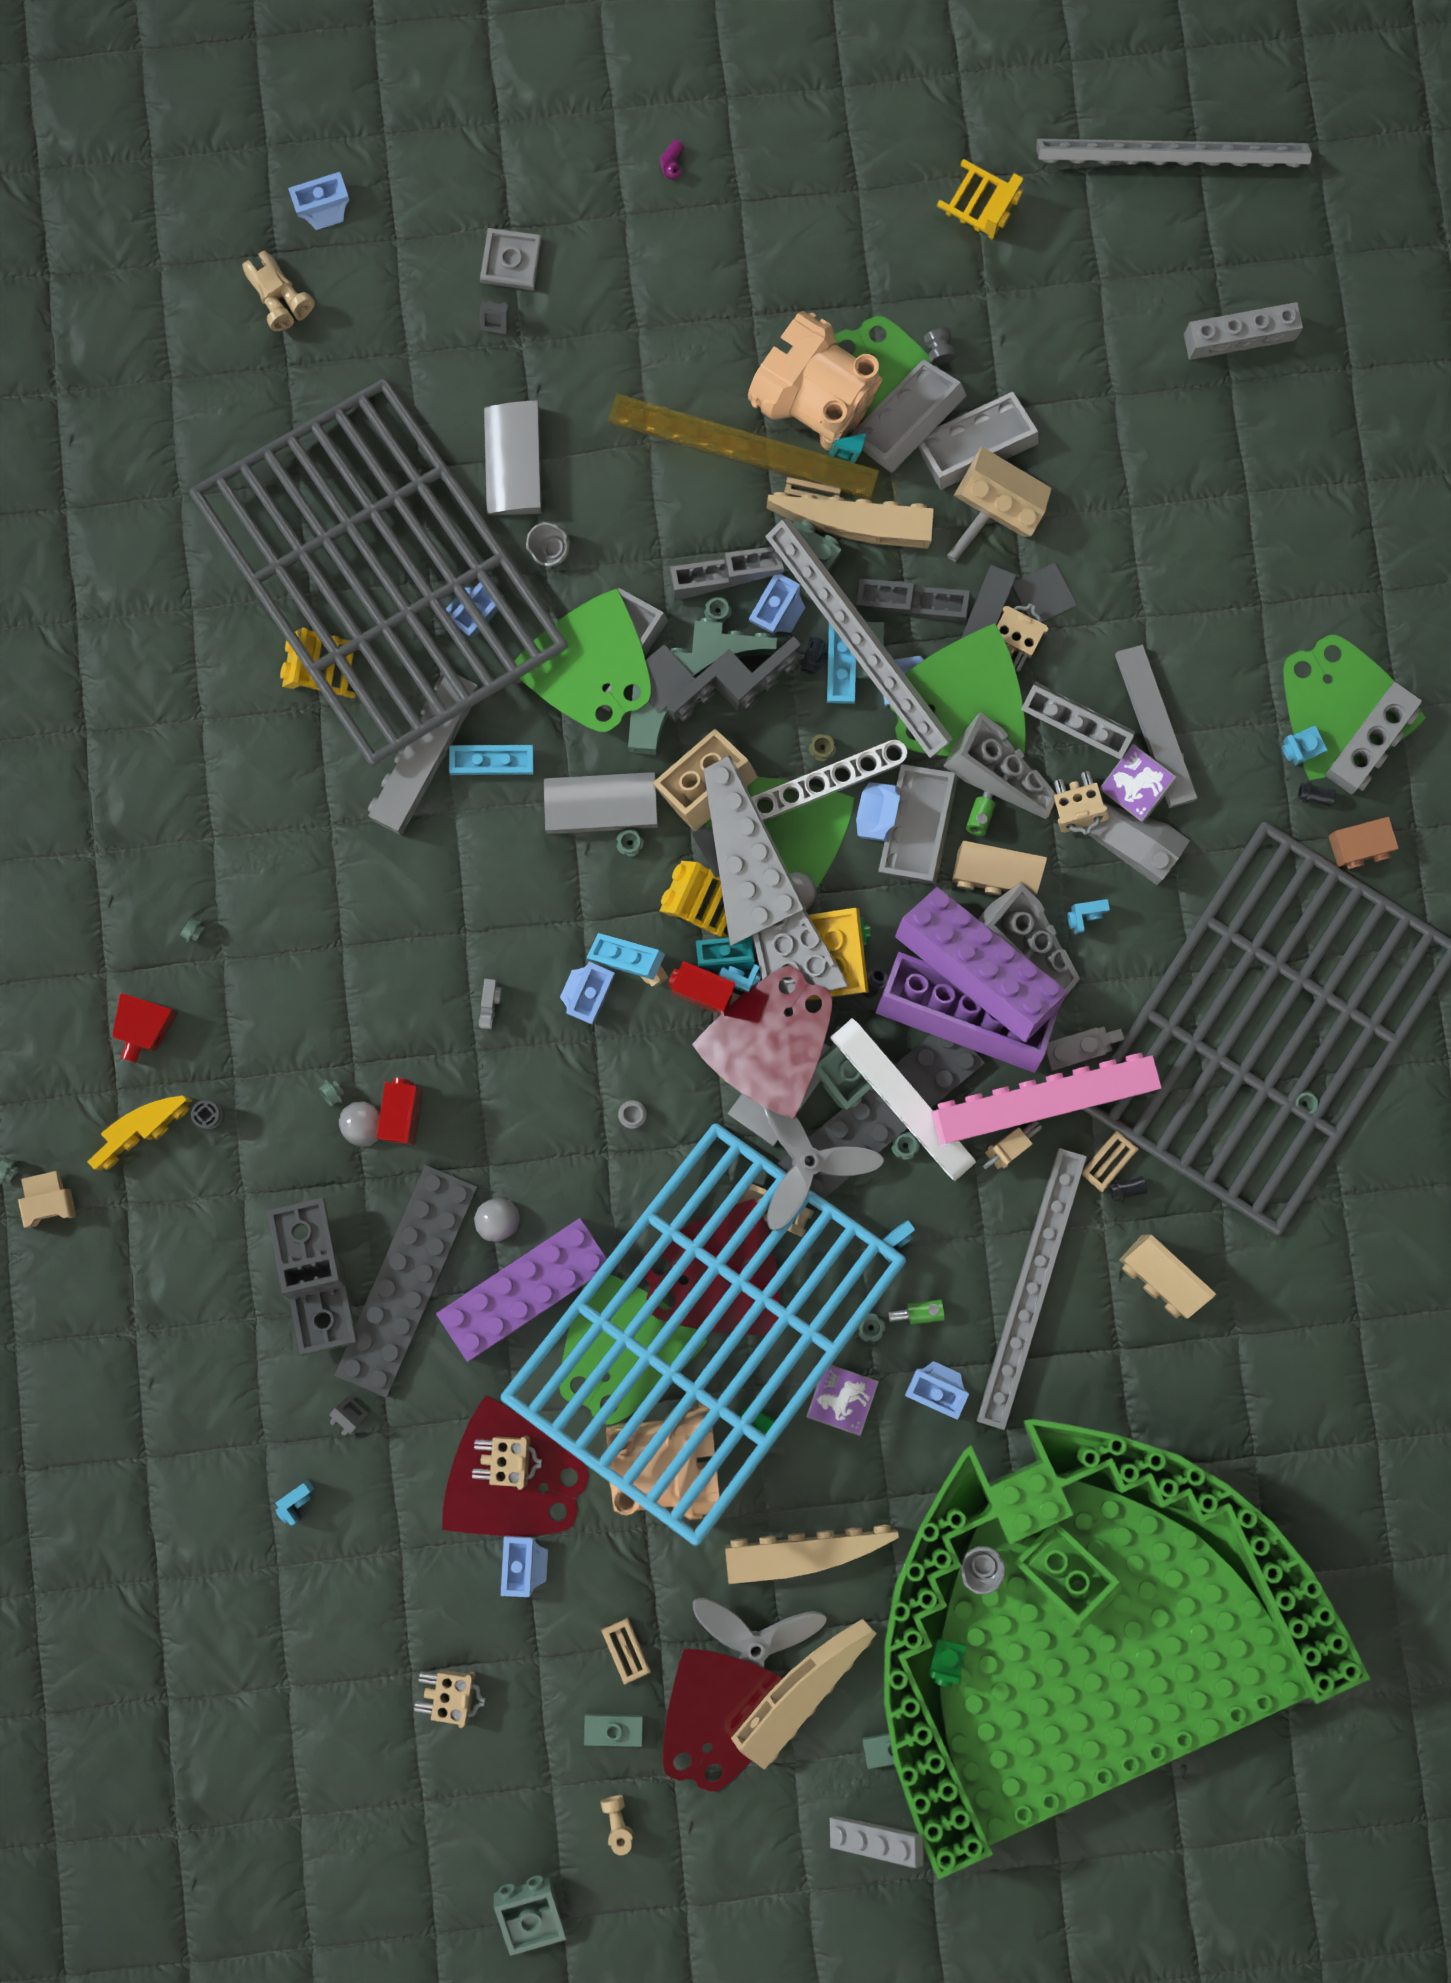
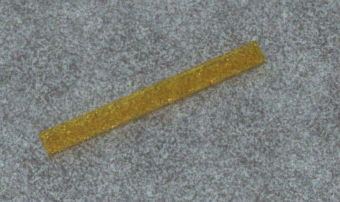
M616 394L608 419L609 423L809 482L841 489L843 492L870 500L879 474V470L620 394Z

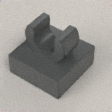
M492 300L487 302L481 301L479 307V330L506 334L508 330L507 303H492Z
M348 1395L329 1414L332 1417L330 1424L333 1426L337 1422L344 1428L341 1432L342 1435L351 1434L370 1414Z

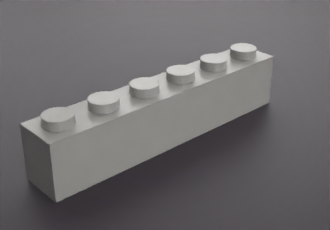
M441 675L435 684L434 690H436V694L447 709L459 702L460 698L445 676ZM457 675L470 694L479 690L477 684ZM426 701L421 711L423 715L421 718L422 723L437 715L429 702ZM471 708L397 753L394 761L397 764L392 773L388 772L385 775L381 787H383L379 797L375 796L368 807L370 812L368 816L372 821L402 836L448 752L449 745L454 741Z

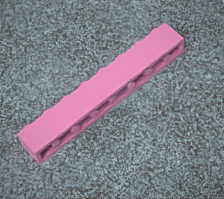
M1142 1053L1126 1056L1127 1062L1117 1064L1115 1059L1099 1063L1100 1069L1090 1071L1089 1066L1072 1070L1073 1076L1063 1078L1062 1073L1046 1077L1047 1082L1036 1084V1080L1019 1083L1020 1089L1013 1091L1009 1090V1086L992 1090L993 1096L983 1098L982 1093L965 1097L966 1103L958 1105L955 1104V1100L938 1104L939 1109L931 1112L939 1144L944 1145L1161 1089L1153 1055L1143 1058Z

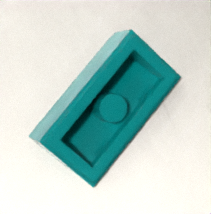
M866 434L835 440L827 458L852 467L861 453Z
M752 936L731 946L729 937L696 941L699 968L711 973H717L722 968L728 970L730 966L739 970H748L754 967Z

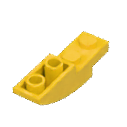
M183 1095L151 1102L124 1115L101 1133L108 1143L87 1162L94 1170H109L119 1161L117 1156L125 1149L129 1151L140 1141L138 1137L140 1135L148 1140L153 1138L157 1140L169 1129L167 1125L174 1118L179 1120L189 1111L187 1106L192 1100Z

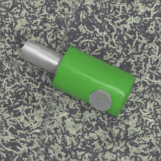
M984 791L983 796L977 797L966 826V830L973 835L984 836L986 834L995 808V802L991 800L993 794Z
M942 1300L907 1304V1310L888 1312L890 1322L908 1319L910 1325L944 1321Z

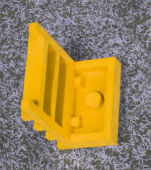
M963 159L960 166L969 170L951 203L947 204L939 200L937 207L946 211L947 215L959 218L961 223L965 224L966 222L972 225L974 230L978 232L981 230L988 234L989 238L993 239L999 228H1004L1011 215L1009 212L1013 204H1018L1024 193V190L1021 189L1023 178L1014 173L1007 183ZM976 174L982 177L983 180L965 211L962 212L956 209V206ZM991 182L997 188L979 219L976 220L969 215L986 186Z
M303 627L295 631L313 660H319L322 642L317 634ZM331 636L337 646L351 641L341 639L338 636ZM286 640L285 651L288 652L287 662H284L281 668L282 687L295 689L299 686L320 690ZM353 653L345 657L350 665L352 664ZM335 663L325 670L324 677L330 686L332 684ZM341 673L339 688L332 687L337 695L355 698L356 693L347 690L348 681L343 673Z
M681 861L673 871V881L670 888L662 896L660 912L668 916L680 917L720 938H728L729 935L723 932L727 924L724 907L715 928L709 925L723 895L720 876L715 877L711 869L702 866L698 862ZM714 878L718 882L700 921L696 919V915Z

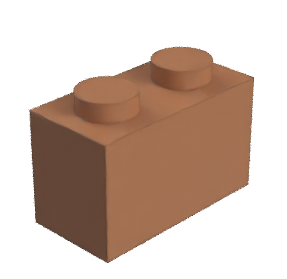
M1389 817L1337 830L1329 835L1337 866L1347 865L1348 870L1365 865L1364 860L1374 858L1375 862L1391 858L1390 853L1399 849Z

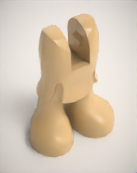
M264 250L258 254L264 266L257 271L249 260L244 262L242 266L246 277L260 294L262 303L266 304L270 311L267 315L269 327L273 331H282L290 328L294 324V319L278 299L281 297L285 299L297 320L304 319L312 311L315 301L306 292L298 294L293 289L292 282L283 275L274 258Z

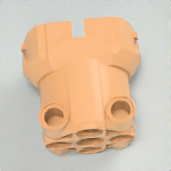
M801 311L780 337L791 344L792 348L788 354H785L776 347L772 348L752 380L748 399L754 408L759 406L761 412L772 420L794 417L820 434L821 446L825 450L830 451L835 440L845 438L859 425L867 411V407L873 403L875 393L883 378L879 376V363L874 356L863 354L855 358L837 346L833 327L830 323L823 319L820 321L815 319L817 316L814 313Z
M698 1402V1406H691L633 1485L647 1495L710 1409L701 1402ZM672 1411L665 1417V1420L641 1423L609 1467L624 1477ZM627 1423L606 1427L607 1449ZM712 1428L657 1501L662 1507L675 1508L708 1463H697V1458L713 1456L715 1454ZM717 1471L684 1516L689 1520L702 1519V1515L708 1514L719 1499ZM610 1483L614 1512L629 1515L637 1510H646Z

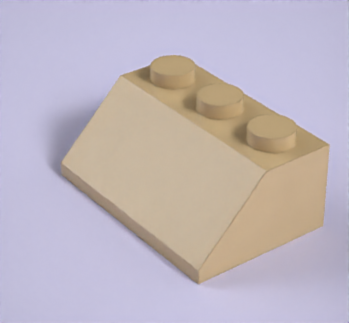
M980 447L954 496L1022 537H1030L1045 513L1052 488L989 450Z
M716 729L710 732L653 782V785L676 813L695 832L711 819L704 775L705 768L727 756H731L746 787L758 778L749 760Z
M963 841L957 852L952 883H957V887L964 890H974V887L985 889L986 894L1001 896L1002 893H1006L1019 883H1022L1036 896L1047 857Z
M1141 1235L1120 1258V1261L1124 1264L1122 1270L1135 1280L1138 1277L1146 1284L1143 1289L1154 1299H1157L1159 1296L1167 1304L1164 1308L1175 1318L1181 1316L1188 1319L1216 1295L1212 1289L1152 1235Z

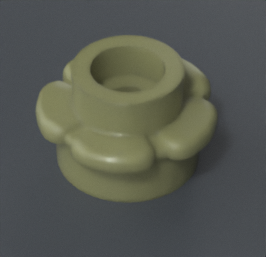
M818 734L812 738V743L809 744V752L812 756H815L816 760L826 761L828 757L834 756L836 747L834 746L835 741L831 736ZM821 745L825 746L824 750L820 749Z

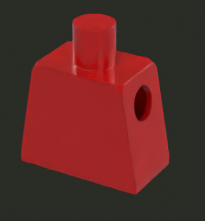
M120 993L113 1029V1038L126 1042L120 1058L137 1063L142 1048L155 1052L175 1019L177 1011Z

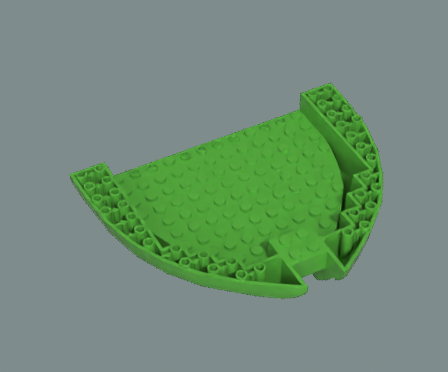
M1035 1419L1025 1420L1024 1425L1037 1461L988 1483L972 1446L970 1445L963 1451L924 1518L898 1577L885 1640L884 1703L894 1764L917 1831L923 1835V1845L938 1880L993 1855L989 1847L990 1845L1299 1701L1310 1698L1317 1704L1370 1679L1347 1630L1313 1571L1273 1522L1228 1484L1177 1454L1115 1434ZM1058 1523L1120 1581L1122 1591L1082 1633L1059 1612L1014 1563L1049 1526ZM977 1546H989L995 1549L1002 1556L1006 1567L1004 1581L997 1590L990 1594H976L964 1585L961 1564L966 1553ZM937 1638L967 1646L960 1674L962 1678L960 1684L953 1683L952 1687L936 1684L935 1678L930 1676L929 1670Z

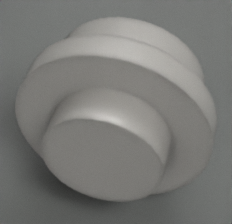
M627 1101L619 1109V1120L627 1128H638L646 1120V1109L638 1101Z

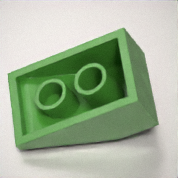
M1058 1523L1049 1526L1014 1562L1059 1612L1081 1633L1122 1591L1120 1581Z

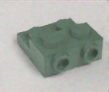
M794 521L793 525L830 573L841 556L842 549L838 547L839 542L829 535L823 538L816 534V528L807 521H802L801 524ZM782 560L784 573L781 574L800 584ZM800 584V594L812 600Z
M835 1044L820 1056L814 1072L824 1083L822 1086L838 1107L846 1110L853 1108L861 1102L862 1096L867 1091L873 1090L872 1086Z
M533 1876L524 1885L515 1887L513 1884H505L499 1888L498 1892L494 1893V1910L510 1956L566 1940V1931L550 1877L543 1879L541 1876Z

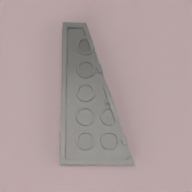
M727 756L705 768L704 775L731 946L792 916L806 907L732 757Z
M805 909L753 935L762 979L782 967L792 966L803 973L804 979L808 984L820 985L828 992L850 987ZM785 977L779 983V990L783 994H790L795 989V981L791 977Z

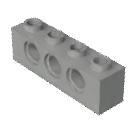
M1295 302L1189 322L1184 332V339L1189 360L1295 341L1303 326L1298 303Z
M1038 682L1033 684L1021 710L1120 760L1135 734L1134 730Z
M1394 682L1324 776L1351 795L1358 788L1363 791L1372 779L1369 775L1370 771L1374 766L1379 769L1389 756L1385 753L1390 744L1395 747L1405 733L1401 729L1406 723L1411 725L1421 711L1417 708L1422 700ZM1386 713L1394 714L1397 718V723H1390L1386 719ZM1372 734L1377 735L1381 739V745H1374L1370 741L1369 736ZM1359 756L1363 758L1365 767L1356 766L1353 757Z

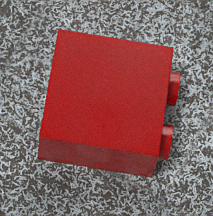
M685 961L682 962L679 970L674 968L668 982L669 987H671L672 996L723 1016L736 988L735 982Z
M393 1078V1083L385 1082L376 1139L415 1145L423 1089L414 1086V1082L408 1079Z

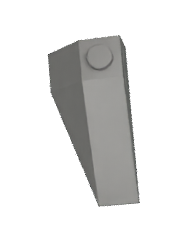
M980 712L953 745L944 767L956 773L963 781L977 788L990 792L1044 819L1048 818L1055 803L1054 795L1056 793L1039 772L1032 770L1023 760L1025 755L1021 750L1014 749L1006 739L1008 734L1004 729Z
M1103 803L1108 809L1110 818L1107 821L1100 822L1097 827L1091 830L1092 834L1089 836L1155 885H1158L1179 859L1190 840L1166 823L1147 818L1143 823L1127 810Z
M1019 883L992 902L978 920L1069 993L1080 978L1066 950H1063L1055 936L1056 931L1053 925L1049 924L1043 912L1045 909L1041 902L1022 883Z

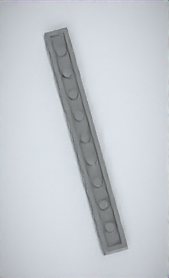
M1037 139L1036 147L1038 159H1042L1047 163H1056L1059 160H1069L1072 163L1096 160L1101 164H1109L1113 161H1123L1127 164L1150 161L1156 165H1163L1167 162H1177L1181 165L1204 162L1211 166H1217L1221 163H1232L1235 166L1258 163L1261 166L1271 167L1275 163L1290 167H1300L1302 164H1310L1312 155L1307 143Z
M788 517L782 519L765 537L929 758L935 756L953 741V738Z
M1061 1148L1057 1150L978 1412L977 1422L1005 1430L1086 1156Z

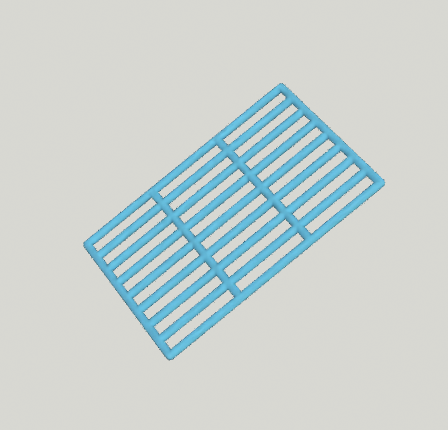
M713 1124L501 1394V1400L695 1546L700 1545L906 1263L905 1256L809 1189L802 1206L791 1221L784 1227L773 1230L740 1274L736 1273L726 1263L767 1211L775 1190L787 1172L719 1124ZM717 1137L731 1146L671 1224L657 1215ZM739 1153L752 1161L753 1164L694 1241H692L680 1232L681 1228ZM762 1170L766 1171L776 1180L719 1255L714 1257L703 1249V1246ZM808 1202L811 1203L822 1213L766 1288L761 1291L750 1283L749 1280ZM830 1220H835L846 1229L787 1308L783 1307L772 1299ZM651 1224L663 1233L600 1314L587 1303L646 1227ZM856 1235L869 1246L812 1323L808 1325L796 1316L797 1312ZM673 1240L686 1251L623 1331L610 1320ZM878 1252L891 1260L892 1263L835 1341H830L819 1331ZM696 1257L709 1266V1268L652 1343L646 1348L635 1340L634 1336ZM720 1274L731 1282L732 1285L674 1362L669 1365L658 1357L657 1354L716 1276ZM743 1291L755 1300L754 1304L696 1381L692 1382L680 1373L740 1292ZM764 1308L768 1309L779 1317L720 1398L718 1400L704 1391V1388ZM579 1313L582 1314L593 1325L530 1406H528L515 1395ZM790 1325L802 1334L801 1338L742 1417L738 1416L727 1408L786 1327ZM605 1331L617 1341L552 1424L541 1416L539 1412L599 1334ZM811 1342L815 1343L826 1353L766 1435H764L751 1425ZM628 1348L640 1357L577 1441L573 1440L562 1430L624 1349ZM651 1365L663 1376L602 1457L598 1459L586 1450V1447L646 1368ZM672 1382H674L687 1393L624 1477H622L609 1467ZM697 1399L709 1408L710 1411L646 1495L634 1486L633 1483ZM719 1417H721L734 1427L670 1513L658 1504L657 1501ZM743 1435L747 1436L758 1446L694 1531L681 1521L682 1517Z

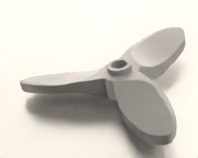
M764 1107L775 1136L793 1159V1167L780 1181L770 1202L767 1213L769 1228L771 1230H778L791 1221L808 1194L814 1174L820 1173L831 1176L865 1174L879 1168L883 1164L884 1159L876 1151L860 1147H834L818 1151L812 1147L796 1116L795 1118H790ZM805 1158L810 1160V1166L805 1164Z
M698 1598L693 1601V1610L696 1618L712 1636L724 1645L741 1653L739 1659L764 1668V1661L768 1655L796 1645L814 1635L823 1627L827 1619L825 1614L811 1611L788 1617L761 1631H751L738 1615L722 1604L708 1598Z

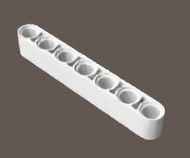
M891 740L751 798L756 808L760 800L765 799L771 802L773 807L771 812L765 814L758 810L764 822L897 768L905 760L907 749L901 741ZM891 747L898 749L900 759L897 761L888 759L886 750ZM863 758L872 759L875 764L874 770H863L860 764ZM839 768L847 770L849 780L846 782L838 781L834 774L835 770ZM812 779L821 780L824 789L821 792H813L809 788V781ZM787 789H793L798 794V800L794 803H788L783 798V792Z
M851 1018L830 1037L859 1073L954 1181L976 1163L975 1159L959 1141L944 1145L939 1144L931 1114L933 1110L854 1019Z

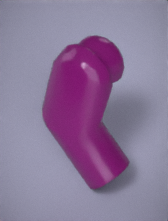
M676 139L673 140L660 158L662 172L669 180H675L681 174V167L678 166L677 158L685 147Z

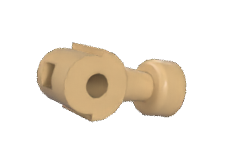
M615 1795L605 1798L600 1802L602 1811L609 1813L611 1831L608 1845H611L615 1854L625 1855L631 1849L634 1833L630 1827L625 1826L620 1811L625 1807L623 1795Z

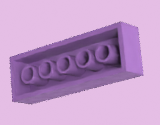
M938 887L902 918L895 938L1024 1042L1034 1035L1059 1010L1068 993L1067 990Z
M898 952L876 1010V1014L1033 1073L1036 1072L1045 1055L1058 1013L1057 1011L1034 1035L1024 1042L925 961Z
M579 1218L437 1312L436 1315L468 1362L589 1282L608 1257L583 1219Z

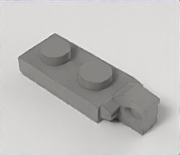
M1096 1027L1048 1042L1045 1053L1050 1069L1054 1071L1105 1055L1107 1052L1112 1051L1110 1044L1124 1040L1121 1029L1106 1033L1105 1027Z

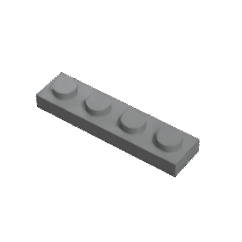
M841 1816L830 1818V1848L913 1868L923 1866V1835Z

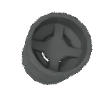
M948 328L932 330L923 337L925 346L930 350L928 357L932 365L945 364L957 356L955 347L950 345L952 336Z
M208 1100L199 1101L193 1106L191 1111V1119L194 1124L209 1130L221 1126L225 1118L222 1106Z

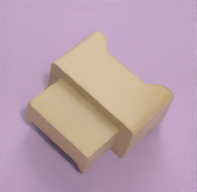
M60 1171L21 1179L25 1198L19 1199L18 1202L24 1228L36 1227L41 1219L58 1215L62 1218L76 1217L71 1189H63Z

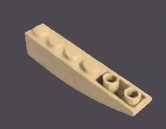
M776 492L773 495H768L767 509L800 524L802 521H807L817 531L879 545L928 549L931 543L933 508H927L924 504H911L909 507L899 506L898 502L893 501L874 504L868 499H858L856 502L845 501L841 497H829L826 500L817 499V496L805 494L801 497H790V494L785 492Z
M891 1525L874 1526V1531L862 1532L861 1527L845 1529V1534L834 1535L833 1530L816 1532V1537H805V1533L789 1534L788 1539L777 1540L776 1536L759 1537V1542L748 1543L746 1538L731 1540V1545H725L728 1583L785 1579L822 1571L875 1551L899 1538L898 1531L891 1529Z
M861 1619L828 1640L794 1667L766 1695L731 1738L739 1751L765 1770L778 1757L780 1750L785 1744L794 1738L804 1721L813 1715L823 1698L832 1692L842 1675L851 1669L860 1653L870 1646L872 1639L877 1634L870 1625Z

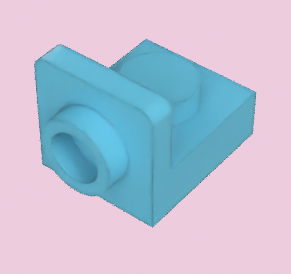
M1316 726L1295 735L1287 736L1283 741L1285 745L1282 746L1287 760H1292L1295 766L1327 751Z
M1108 899L1074 904L1071 907V912H1068V923L1070 929L1074 928L1075 935L1084 932L1082 917L1086 916V921L1103 918L1102 914L1110 910Z
M754 964L749 978L743 977L745 973L732 966L728 970L722 968L719 976L735 982V989L744 993L749 992L762 978V975L758 973L760 966Z
M905 1221L881 1240L892 1248L896 1244L901 1248L913 1238L911 1233L915 1229L909 1221Z
M309 1480L275 1503L278 1507L276 1512L283 1523L286 1524L288 1522L293 1526L300 1521L292 1505L294 1504L297 1509L311 1499L308 1494L314 1490V1487Z

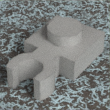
M484 979L482 1008L479 1019V1027L483 1029H492L495 1004H500L502 988L498 987L496 980Z

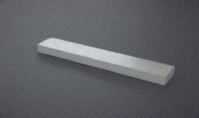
M1143 645L1117 651L1115 657L1150 756L1178 777L1165 795L1168 807L1172 808L1195 801L1197 796Z

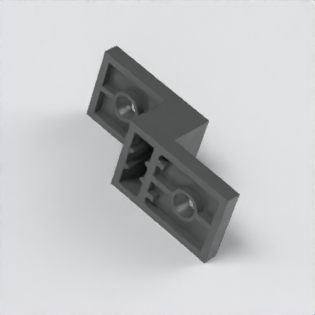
M793 636L753 673L728 649L666 704L669 719L674 724H677L680 720L685 722L694 714V707L700 702L703 704L707 703L715 695V689L725 697L737 712L743 708L748 710L758 701L757 695L764 689L767 692L779 682L777 677L784 671L790 673L799 664L801 644Z
M322 1197L268 1210L267 1214L281 1291L290 1300L299 1354L306 1356L358 1343L343 1263L335 1254L325 1199ZM300 1225L307 1226L308 1235L302 1240L295 1239V1229ZM321 1314H329L331 1317L330 1325L324 1329L318 1328L316 1324L317 1318Z

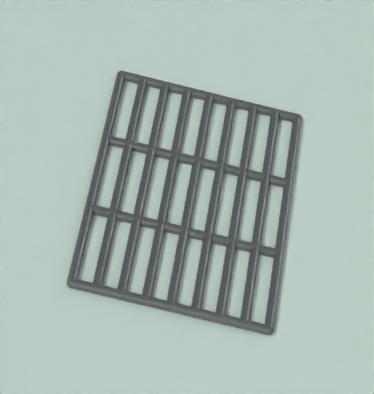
M385 378L380 379L190 489L191 497L370 765L380 763L568 648V642L390 382ZM382 391L435 467L422 476L369 400ZM360 405L411 480L410 483L400 489L395 487L347 416V411ZM335 418L388 494V496L376 503L367 494L322 427ZM311 432L314 433L364 507V510L350 517L298 439ZM288 445L341 522L328 531L275 454ZM266 459L317 535L316 538L304 545L302 544L251 466ZM239 473H242L293 549L292 552L280 559L227 481ZM439 478L443 479L494 556L482 563L479 562L427 485ZM217 486L219 487L269 562L268 566L255 573L203 495L204 493ZM418 491L471 568L459 577L455 575L404 500ZM393 505L396 506L447 581V584L433 591L381 512ZM372 519L424 596L423 598L411 605L408 603L357 526ZM348 532L400 609V612L388 619L384 617L333 540ZM325 547L376 623V626L364 633L361 632L310 556L311 553L319 548ZM299 560L302 562L353 638L351 641L340 647L337 646L287 571V567ZM499 565L504 568L555 644L542 652L539 650L487 572ZM277 574L329 654L317 661L313 660L262 582ZM477 578L531 656L530 659L518 666L464 588L465 585ZM455 593L508 671L507 673L493 680L440 600ZM430 606L484 685V687L472 694L468 692L417 616L418 613ZM405 621H408L460 698L459 702L447 709L393 630V628ZM381 635L385 636L437 715L422 723L369 644ZM361 650L413 728L411 731L401 737L397 736L345 658L354 651ZM334 663L337 664L389 742V744L374 752L321 672Z
M1262 822L1126 1033L1124 1040L1121 1041L1110 1060L1115 1059L1116 1063L1120 1064L1148 1020L1163 1029L1145 1056L1153 1055L1154 1063L1172 1036L1186 1044L1162 1082L1161 1089L1156 1091L1133 1129L1119 1120L1133 1096L1117 1100L1109 1113L1098 1106L1082 1110L1114 1131H1118L1125 1138L1268 1231L1279 1236L1288 1226L1450 968L1451 939L1268 822ZM1268 835L1281 845L1230 925L1226 926L1214 917ZM1291 850L1304 858V861L1251 942L1238 932ZM1315 865L1326 872L1328 876L1275 957L1262 949V946ZM1340 881L1352 890L1301 971L1298 972L1285 963L1336 882ZM1363 896L1376 905L1324 987H1321L1309 978L1356 903ZM1387 911L1398 918L1399 921L1346 1003L1333 993L1384 912ZM1410 926L1423 934V936L1370 1018L1357 1010V1008ZM1210 928L1222 937L1168 1020L1157 1013L1155 1009L1206 929ZM1434 941L1447 949L1402 1023L1396 1032L1393 1033L1382 1026L1381 1023ZM1233 943L1246 952L1192 1035L1179 1027V1024L1226 950ZM1257 958L1268 965L1269 968L1223 1041L1215 1050L1202 1041L1253 960ZM1280 973L1293 981L1241 1065H1238L1226 1056ZM1304 988L1317 998L1263 1081L1250 1073V1071ZM1329 1004L1341 1013L1292 1091L1286 1096L1275 1089L1274 1086L1325 1005ZM1352 1019L1363 1026L1364 1030L1319 1099L1317 1110L1311 1114L1308 1109L1299 1103V1107L1296 1106V1099L1305 1092L1347 1023ZM1375 1034L1388 1042V1045L1341 1120L1334 1127L1323 1120L1322 1116ZM1197 1051L1210 1059L1160 1140L1155 1144L1144 1137L1143 1133ZM1222 1067L1234 1076L1180 1160L1166 1150L1218 1068ZM1245 1082L1258 1091L1209 1169L1203 1175L1190 1167L1240 1086ZM1268 1097L1281 1105V1108L1230 1189L1226 1190L1214 1181ZM1292 1112L1306 1122L1255 1203L1251 1206L1238 1198V1196ZM1317 1128L1329 1136V1139L1275 1222L1262 1212L1310 1135Z

